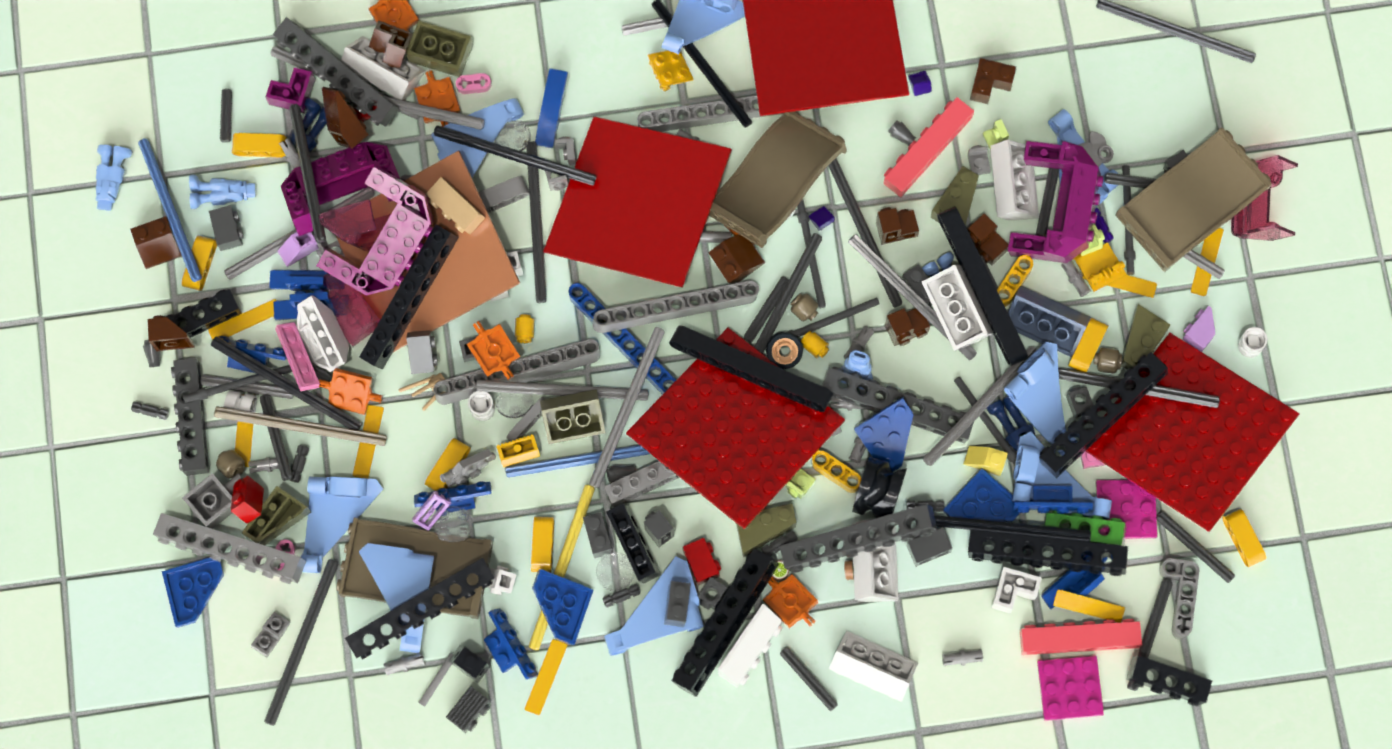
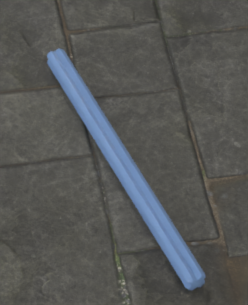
M144 138L139 140V147L190 278L193 282L201 280L202 276L148 139Z
M640 445L616 448L611 461L649 455L650 453ZM602 451L507 466L505 468L506 476L509 478L598 463Z

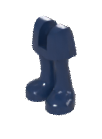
M307 98L304 103L307 112L303 119L305 133L319 114V118L309 134H305L310 153L317 146L315 140L327 122L325 108H321L318 103ZM291 130L289 138L294 148H296L294 130Z
M1009 396L1004 398L1003 401H996L986 408L989 414L996 416L1008 435L1005 440L1014 450H1018L1020 434L1025 435L1031 431L1035 435L1033 426L1026 423L1019 409ZM1004 406L1012 416L1018 429L1015 430L1005 412Z

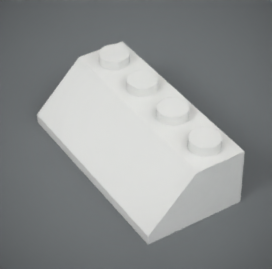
M365 36L358 38L345 47L341 61L366 82L375 85L379 90L388 92L396 99L404 100L411 95L425 73L424 69L408 62L406 59H404L400 69L383 63L385 53H378L369 48L371 40Z
M1009 139L991 145L997 217L1006 220L1039 218L1034 166L1026 165L1024 161L1026 145Z
M953 265L922 281L954 351L994 334L961 265Z
M871 519L854 522V523H852V525H855V524H858V523H862V522H865V521H869V520H871ZM895 526L892 529L893 534L896 533ZM880 530L875 532L874 539L880 536ZM862 536L856 538V544L861 542ZM896 542L895 545L890 547H876V550L872 552H858V555L853 557L855 600L864 602L899 601Z
M764 604L761 605L718 668V675L736 688L740 684L744 686L750 677L747 675L751 668L755 670L761 661L759 656L762 652L766 653L772 645L770 640L773 636L777 637L783 629L781 627L782 620Z
M846 631L829 669L902 702L919 663Z

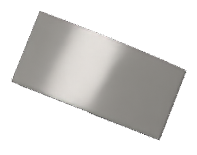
M273 612L262 626L263 630L252 642L251 648L267 658L282 638L290 622Z

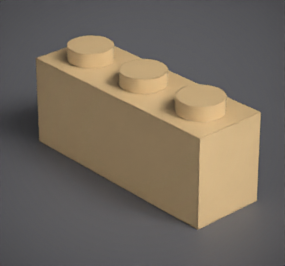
M442 177L426 193L430 198L429 203L436 209L440 207L443 210L441 214L450 221L452 219L456 222L454 226L461 233L465 231L471 235L485 219L471 203Z

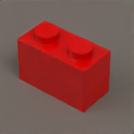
M248 475L242 480L236 481L233 486L231 512L246 524L260 516L264 488Z
M702 538L682 547L698 586L708 582L710 577L713 579L720 577L719 571L722 569L718 560H714L711 555L714 551L710 542L706 543L705 539Z

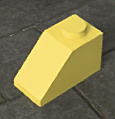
M969 446L963 465L979 470L984 469L988 473L1001 476L1008 453L990 447Z

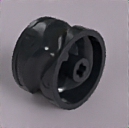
M869 457L852 512L864 515L866 511L872 510L875 518L893 514L907 468L893 472L889 467V462Z

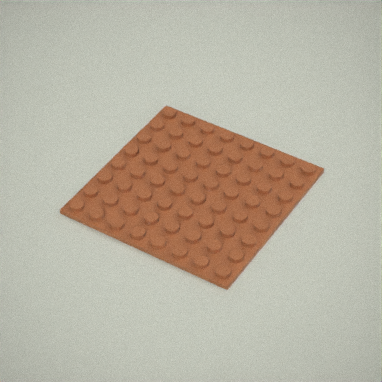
M460 151L449 155L404 180V182L409 185L412 184L426 194L442 177L471 203L485 219L471 235L465 231L461 233L454 226L456 222L452 219L450 221L441 214L443 210L440 207L436 209L429 203L434 220L431 227L434 228L436 224L459 238L393 352L407 345V332L426 330L432 332L520 284ZM379 194L330 222L345 258L359 266L362 265L397 205L395 201L388 202L385 195ZM426 236L424 237L421 243L424 244L426 242ZM417 253L414 254L412 260L415 261L416 257L418 256ZM405 269L404 273L402 274L404 278L409 271L407 269ZM398 286L370 295L362 294L376 327L396 294Z

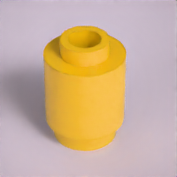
M522 314L515 319L516 342H532V338H534V319L531 318V315Z
M807 332L801 340L803 348L815 358H823L829 351L827 348L829 344L815 332Z

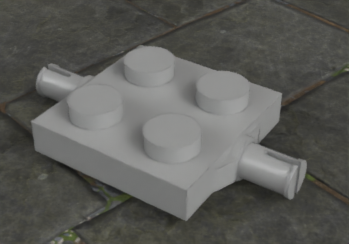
M486 449L459 461L453 469L441 474L440 479L442 482H446L448 487L454 484L458 486L464 483L467 478L471 477L474 479L479 476L481 469L489 464L488 462L495 460L496 456L489 449Z

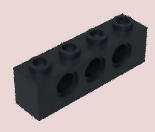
M230 289L218 291L211 298H203L198 304L184 307L181 312L175 315L170 314L166 317L178 327L182 321H187L186 326L181 329L192 338L242 313ZM216 305H222L219 311H213ZM199 313H205L202 319H196V316Z
M622 503L606 511L638 581L644 584L660 576L658 567L629 506Z
M1139 655L1132 658L1126 679L1132 681V685L1143 688V686L1151 688L1150 691L1162 694L1164 692L1169 694V697L1172 699L1180 700L1182 698L1188 700V704L1197 707L1207 703L1213 681ZM1148 670L1154 675L1152 681L1147 678ZM1167 677L1172 680L1171 687L1167 686L1165 682ZM1185 683L1190 685V693L1184 690Z

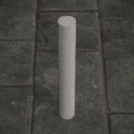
M452 653L448 655L418 702L420 705L426 706L452 664L448 660L453 655Z

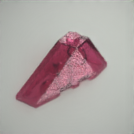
M327 273L323 277L338 323L344 336L354 347L374 332L380 319L359 291Z

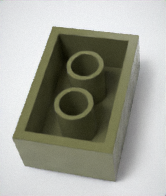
M418 20L406 51L408 62L460 77L473 43L471 36Z
M597 389L540 400L548 444L606 433Z

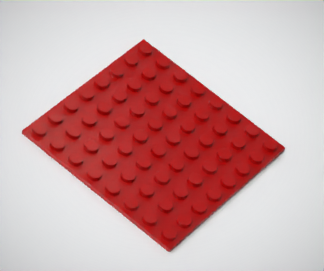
M743 0L760 116L909 95L893 0Z
M593 116L574 168L596 175L595 184L589 185L570 179L543 252L683 288L732 149Z
M729 327L716 339L719 342L777 366ZM697 359L640 417L626 434L741 528L745 529L845 422V419L829 406H827L825 412H818Z
M1169 333L1153 353L1168 367V374L1156 385L1220 397L1219 406L1214 408L1145 395L1085 452L1210 532L1300 413L1177 336ZM1141 372L1139 375L1145 378L1149 376V373ZM1118 398V399L1114 402V404H1118V403H1120L1122 400H1121L1120 398Z

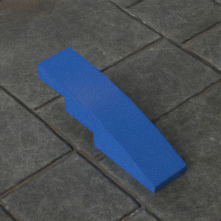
M549 69L535 139L537 146L552 149L554 147L568 78V72Z

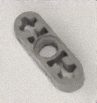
M541 397L508 433L506 438L510 442L522 438L542 416L540 400H545L546 398Z

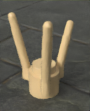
M441 373L433 374L429 378L400 388L399 392L428 383V385L415 391L411 396L414 397L429 388L434 392V385L439 381L445 380ZM435 395L424 405L423 411L436 400Z

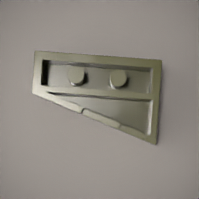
M963 166L933 208L931 218L939 223L937 214L956 207L966 226L979 175Z
M1139 304L1134 312L1122 358L1121 367L1125 370L1133 369L1138 365L1137 362L1143 355L1147 356L1150 352L1153 353L1170 327L1169 323Z
M276 486L263 503L261 515L249 522L242 531V534L252 542L267 545L310 514L311 511L307 506Z
M793 504L762 510L745 529L736 523L743 557L751 553L754 548H761L766 543L796 528L797 522Z

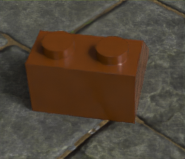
M166 216L130 229L145 269L182 257Z
M740 234L721 242L708 252L729 284L741 282L766 263L754 244Z
M157 315L152 319H148V339L156 351L195 348V344L188 334L169 318Z

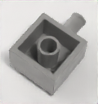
M212 473L183 496L182 499L206 527L214 529L232 514L233 486L236 481L243 478L237 473L226 484H221Z

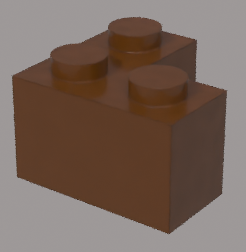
M378 21L369 48L378 53H385L382 62L390 67L400 69L413 33Z
M980 58L970 100L988 104L992 87L1010 92L1016 66Z
M887 207L877 213L876 226L881 245L918 237L919 228L914 210L903 209L897 212L896 208L891 209Z
M984 213L968 228V232L978 253L983 255L985 262L992 266L1008 251L1009 244L996 232L998 226Z
M903 308L889 314L885 322V328L894 346H904L915 337L920 339L926 336L930 330L928 320L916 308L908 312Z

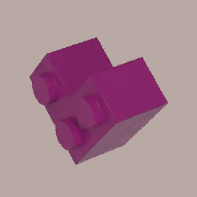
M294 67L289 84L271 80L265 96L268 104L288 110L291 105L297 104L300 107L301 113L305 114L306 108L304 103L307 98H310L315 82L314 75L311 71Z

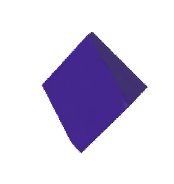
M926 70L908 75L914 96L932 92L931 81Z
M824 206L809 215V219L818 231H821L835 220V217Z

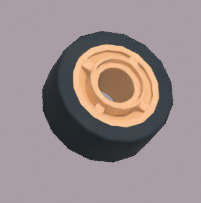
M780 332L773 335L767 342L766 354L767 358L779 368L789 369L799 363L802 358L803 348L795 335L789 332ZM788 346V354L781 355L779 353L780 348Z

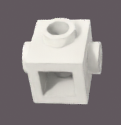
M497 566V569L489 568L495 577L492 579L493 584L487 587L491 589L490 592L501 595L502 592L511 593L516 574L508 572V568Z

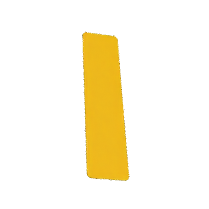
M1219 228L1204 240L1200 254L1213 263L1216 261L1224 232L1222 228ZM1198 266L1191 287V293L1206 296L1212 275Z
M1126 275L1107 286L1153 298L1157 283Z
M276 299L208 329L212 340L216 336H232L273 317Z
M237 421L235 451L244 459L245 467H249L253 424Z
M368 405L362 431L379 433L384 411L383 407ZM360 442L352 474L354 477H369L376 445Z
M1057 590L1054 600V606L1106 620H1115L1117 623L1122 622L1125 607L1062 590Z
M555 639L551 641L525 706L526 711L536 715L541 714L567 644Z

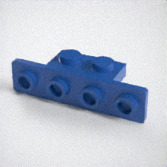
M270 271V289L291 291L345 290L346 283L325 271Z
M315 290L314 293L297 291L295 294H289L290 300L274 302V319H297L298 304L312 295L331 309L335 316L350 315V297H330L328 291L325 292V290Z
M218 336L266 366L268 357L284 361L287 359L283 348L275 347L272 349L260 343L253 345L249 344L246 340L234 341L230 340L227 336ZM228 357V368L255 373Z
M484 481L472 485H459L455 488H441L437 490L438 495L442 494L445 496V499L449 498L451 500V504L443 514L475 509L474 497L492 494L491 483ZM420 492L414 495V506L422 507L433 492ZM443 503L439 504V506L436 508V511L441 507Z
M1033 486V502H1014L1013 510H1018L1019 513H1029V510H1037L1038 513H1049V510H1054L1061 514L1069 513V511L1086 514L1093 509V503L1073 502L1072 486Z
M1086 555L1082 559L1084 561H1091L1092 557ZM1103 558L1102 562H1106L1108 558ZM1069 570L1048 588L1041 597L1048 608L1053 609L1055 607L1054 600L1057 590L1086 597L1105 578L1102 574H1092L1090 571L1073 572Z
M501 609L488 612L497 630L483 640L502 673L518 665L526 680L537 677L536 667L526 654L525 647L518 640L516 631L510 626L506 614Z

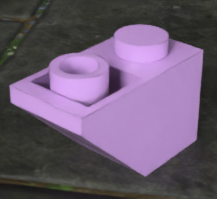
M296 232L279 248L278 253L285 265L289 267L318 250L319 247L311 232L301 236Z
M1210 306L1205 311L1201 309L1195 316L1197 321L1193 325L1190 323L1183 331L1185 333L1183 340L1201 352L1216 334L1212 308Z

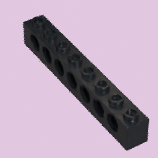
M435 224L359 357L383 370L456 244L458 236Z
M1152 352L1147 356L1143 355L1138 360V365L1133 369L1129 368L1123 375L1124 378L1122 380L1114 382L1106 395H1100L1092 408L1088 407L1078 421L1074 420L1064 434H1059L1050 447L1047 446L1040 452V463L1056 479L1168 374V367ZM1141 372H1148L1149 376L1144 378L1139 374ZM1127 385H1134L1135 389L1129 391L1125 387ZM1114 398H1120L1122 400L1118 404H1114L1111 402V400ZM1100 411H1106L1108 413L1104 417H1100L1097 415ZM1086 424L1094 426L1091 430L1083 428ZM1072 437L1080 439L1077 443L1069 441ZM1059 450L1066 452L1063 456H1057L1055 453Z
M970 530L968 557L977 562L991 560V562L996 564L1010 562L1015 566L1029 564L1034 568L1048 566L1053 570L1066 568L1073 572L1085 570L1090 571L1092 574L1104 572L1110 573L1112 576H1121L1122 574L1126 575L1128 546ZM986 545H992L994 549L991 551H986L984 547ZM1006 547H1012L1014 549L1011 553H1006L1003 551ZM1025 549H1031L1033 553L1031 555H1025L1023 551ZM1045 551L1053 553L1051 557H1045L1042 554ZM1065 553H1070L1073 557L1071 559H1064L1062 556ZM1089 555L1092 557V560L1084 561L1082 557ZM1109 557L1112 559V562L1106 564L1102 562V559Z
M755 548L747 556L745 564L736 573L735 580L727 588L721 602L716 605L715 612L706 621L703 631L696 637L693 647L685 655L680 668L674 672L671 681L677 687L695 697L698 696L779 566L773 557ZM737 602V605L731 608L732 605ZM724 619H727L724 624H721ZM717 635L716 638L713 641H711V638ZM706 652L705 656L700 658L701 654ZM693 669H696L693 674H690Z
M481 558L345 637V640L356 659L361 657L363 660L372 655V649L378 647L380 650L390 644L388 640L396 637V639H399L406 635L407 632L405 630L413 627L416 629L424 624L423 620L430 616L433 619L442 614L440 610L447 606L450 609L459 604L457 600L464 596L467 599L476 594L474 590L480 586L482 589L493 584L492 579L495 577L484 558ZM469 574H476L478 576L477 584H468L467 577ZM452 584H459L461 586L460 594L452 595L449 590ZM435 594L443 595L444 602L441 605L433 603L432 598ZM418 604H424L427 607V612L424 615L416 613L415 607ZM407 614L410 619L409 623L401 625L398 622L399 615ZM389 624L392 627V633L390 635H383L381 632L382 625ZM371 634L374 636L375 642L373 645H366L364 643L365 635Z

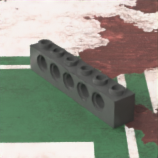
M197 358L173 360L174 367H171L172 378H175V385L172 386L174 397L177 399V403L174 404L175 415H178V422L175 425L176 432L180 435V440L177 441L178 452H181L179 469L186 476L209 473L203 400L200 401L198 399L184 403L183 400L184 395L197 392L198 389L202 388L200 384V362ZM185 377H190V381L188 383H182V380ZM193 413L194 416L191 420H185L187 414ZM195 432V436L192 439H187L188 433ZM192 450H196L197 454L194 457L189 458V452Z

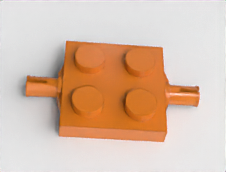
M379 0L375 5L368 8L376 23L381 21L408 31L410 27L417 24L419 20L407 0Z
M427 71L425 74L428 83L414 88L419 105L461 113L450 77L435 80L433 71H429V73ZM423 117L425 124L433 121H439ZM440 121L442 127L449 124L448 122Z
M480 321L477 322V325L474 323L473 326L479 335L469 342L467 346L487 378L499 371L503 372L507 380L510 377L513 378L514 375L508 366L520 358V355L501 325L498 324L492 329L485 330Z
M335 368L331 382L319 380V387L329 389L328 403L336 408L365 415L370 400L381 403L383 395L372 393L371 383L373 377Z
M793 574L779 583L771 577L768 584L772 587V590L763 599L764 603L789 629L802 619L809 626H812V623L814 624L816 620L808 613L819 603L818 600Z

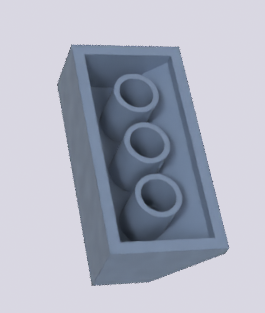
M1020 286L1008 312L1017 333L1041 344L1045 342L1057 344V351L1073 357L1091 318L1023 286Z

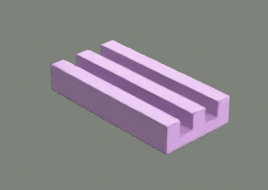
M434 491L413 516L412 522L429 531L449 507L451 500L449 498L445 499V496L442 494L438 495V492ZM443 503L441 507L436 511V513L432 516V518L427 522V524H425V521L429 518V516L433 514L434 510L439 506V504Z

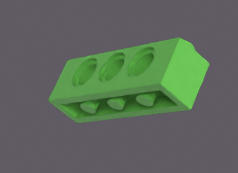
M1052 511V513H1047L1045 526L1061 528L1063 523H1070V529L1080 530L1082 526L1088 525L1091 527L1090 542L1124 546L1126 524L1121 519L1111 518V520H1103V517L1100 516L1086 518L1079 513L1064 515L1057 513V511ZM1102 528H1109L1110 532L1108 535L1103 536L1100 534Z

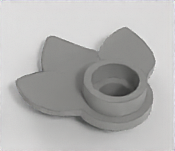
M1091 131L1089 134V142L1079 145L1086 150L1098 167L1102 163L1110 162L1114 156L1112 148L1106 144L1105 137L1094 131ZM1101 151L1106 153V157L1101 155Z

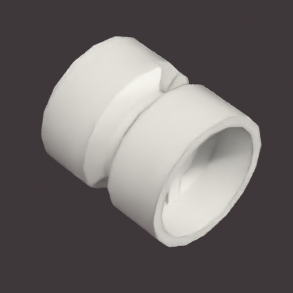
M1258 327L1247 329L1238 342L1240 353L1248 358L1260 355L1267 344V334Z
M229 390L225 398L224 407L255 413L257 396L247 393L242 396L241 392Z
M476 391L470 395L468 406L476 420L487 421L493 417L495 405L488 392Z

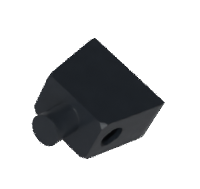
M461 645L448 660V662L476 683H479L490 668L487 662L467 647Z

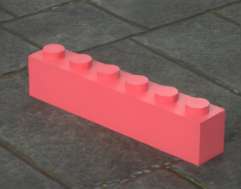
M958 97L946 104L944 107L945 111L941 115H936L931 127H926L920 134L921 138L917 142L914 140L908 147L909 151L905 155H900L893 169L890 167L885 172L884 185L900 198L973 118L974 110Z
M1124 619L1122 623H1115V620H1105L1103 624L1087 621L1083 622V625H1075L1074 622L1064 623V626L1057 627L1056 624H1045L1041 628H1036V625H1026L1024 629L1020 630L1022 655L1133 649L1142 646L1140 621L1134 622V619Z

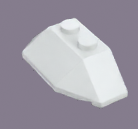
M312 295L297 306V310H299L297 329L312 363L329 372H333L335 368H339L346 363L349 344L333 311Z

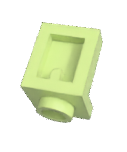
M1002 119L995 121L992 129L983 132L989 149H991V145L1009 138Z
M1095 224L1092 225V231H1094L1093 242L1089 243V248L1080 253L1081 256L1103 248L1102 240H1105L1104 234L1101 229H1097Z
M800 469L791 481L786 484L787 492L794 498L799 497L802 499L816 480Z

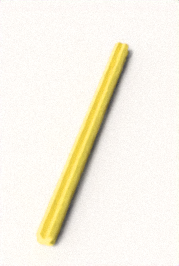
M590 485L584 486L554 572L555 575L563 578L584 522L583 517L586 516L595 490ZM542 609L529 643V648L533 650H539L548 625Z

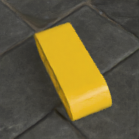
M235 133L233 134L232 154L248 157H285L286 155L279 143L284 141L285 145H287L285 142L287 137L281 134Z
M200 235L196 236L191 251L202 278L197 282H193L187 268H185L182 278L183 287L202 291L216 251V239Z
M1022 255L1016 260L997 289L998 294L1005 293L1009 297L1006 300L1001 299L1005 307L1012 302L1020 286L1024 284L1031 273L1033 260L1028 255ZM1026 263L1029 268L1022 269L1019 264ZM1015 278L1019 283L1012 284L1009 279Z
M1093 318L1090 319L1069 363V367L1081 372L1088 371L1109 325Z
M453 438L428 475L425 485L434 491L441 488L447 489L448 485L446 482L441 481L440 475L453 469L459 461L466 459L471 447Z
M819 450L812 456V467L817 472L849 493L858 491L861 476L825 451ZM822 457L826 463L819 465L815 460ZM834 468H839L842 471V473L838 476H835L832 474L831 470ZM849 479H855L858 482V484L856 486H850L847 483V481Z
M1238 509L1223 516L1224 525L1244 564L1250 567L1266 560V554L1244 511Z
M534 517L531 572H538V569H542L551 573L554 517Z

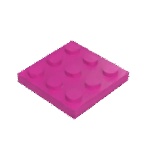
M1096 480V498L1112 500L1110 518L1103 520L1118 518L1125 522V539L1157 538L1156 497L1130 480ZM1106 527L1100 530V534L1103 536L1108 535L1110 529Z
M1097 656L1037 661L1044 721L1104 715Z

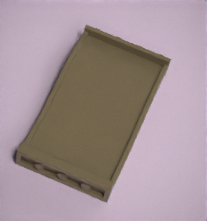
M797 111L784 113L765 131L738 169L717 191L708 216L763 248L767 243V238L792 214L821 173L841 153L845 154L847 152L845 140L839 135H833L827 128L819 127L811 119L802 117Z
M1221 127L1191 154L1146 187L1125 206H1122L1115 216L1159 267L1166 272L1188 252L1267 191L1272 183L1270 177L1260 171L1257 162L1245 154L1246 151L1243 146L1237 144L1233 140L1232 134Z
M354 518L353 523L349 524L348 534H350L349 542L346 541L344 553L347 554L345 561L342 560L340 571L343 573L342 578L337 582L336 590L339 591L341 597L360 598L386 603L359 554V551L367 543L406 548L414 553L433 555L434 559L429 588L481 558H484L489 567L493 542L489 539L459 537ZM469 574L467 577L468 584H477L478 576L476 574ZM452 584L449 589L452 595L460 594L461 586L459 584ZM480 586L474 590L476 594L467 599L464 596L457 600L459 604L450 609L446 606L440 610L441 613L479 619L485 589H482ZM435 594L432 601L435 605H441L444 602V597L441 594Z

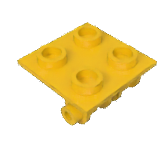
M667 50L647 55L650 60L649 65L652 66L653 73L656 75L655 78L659 80L660 89H663V91L669 90L671 85L694 80L681 51L679 54Z
M1108 243L1104 244L1102 249L1075 259L1093 292L1127 275L1123 269L1125 268L1123 261L1119 262Z

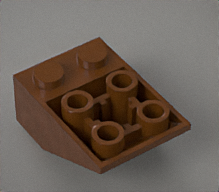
M323 87L322 95L327 129L338 145L352 149L369 135L366 131L367 127L361 120L357 119L355 116L356 111L345 102L346 97L340 90Z

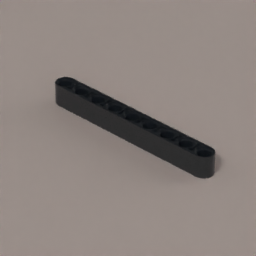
M952 207L937 214L940 226L959 265L962 266L1009 366H1013L1028 359L1026 349L956 207Z
M679 325L669 342L671 347L818 412H825L833 396L829 389L685 326Z

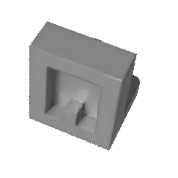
M560 137L558 140H555L556 149H563L564 160H568L569 166H575L576 155L573 138Z
M977 145L968 151L967 157L970 170L977 175L990 174L991 172L987 146Z

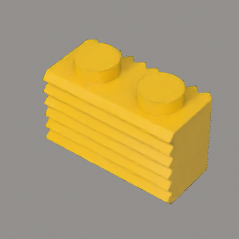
M532 434L531 436L523 437V439L520 438L519 440L516 439L515 441L512 440V442L509 441L508 443L505 442V444L497 445L503 468L540 457L534 435Z

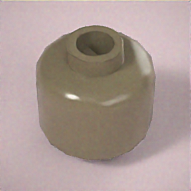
M799 293L790 303L792 305L791 312L801 321H806L807 319L811 321L818 314L816 311L819 306L818 303L807 293L803 295Z
M1103 347L1099 353L1095 354L1094 365H1098L1097 369L1099 372L1115 374L1117 370H1121L1122 355L1118 349Z
M234 450L223 451L218 456L216 467L229 479L236 476L237 473L240 476L243 474L245 461Z

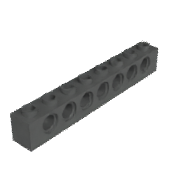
M286 17L273 33L277 38L276 42L283 48L287 46L291 50L289 53L296 59L301 58L304 60L302 63L310 70H316V76L323 81L328 80L331 83L329 85L331 88L340 90L345 95V100L349 103L354 102L357 104L356 109L364 115L366 113L371 116L369 120L377 126L381 124L386 127L399 111L397 106L291 19ZM297 36V41L293 44V39ZM310 47V53L306 55V50ZM324 58L323 64L319 66V61ZM337 69L336 76L332 77L333 71ZM350 80L351 84L346 88V83ZM364 91L363 98L359 99L360 93ZM377 103V108L372 110L373 105Z
M829 367L822 383L823 387L833 393V398L876 413L892 404L893 400L903 397L910 408L916 406L920 409V414L913 413L911 425L941 436H945L952 428L948 424V419H953L957 423L966 414V412L962 411L959 413L955 412L946 405H935L934 401L929 399H918L915 394L909 392L901 393L892 386L884 387L876 380L869 379L867 381L858 374H847L839 367ZM845 381L848 387L845 389L841 388L838 382ZM857 387L864 388L866 394L860 395L857 392ZM875 394L883 395L884 401H878L875 398ZM930 413H936L938 416V420H932L930 418ZM974 422L956 441L964 444L968 441Z
M928 504L781 545L780 549L784 568L792 571V573L803 571L805 567H819L823 562H837L844 556L855 557L858 555V552H872L876 550V547L880 546L890 547L895 545V542L901 540L902 542H908L913 540V537L919 535L921 537L929 536L933 531H937L933 508ZM917 520V526L911 529V523ZM896 525H898V526H899L898 532L895 533V534H893V533H892L893 527L896 526ZM880 530V536L874 539L875 532ZM862 536L861 542L856 544V538ZM843 541V547L837 549L838 543ZM822 546H825L824 553L820 555V548ZM807 551L806 558L801 560L802 553Z

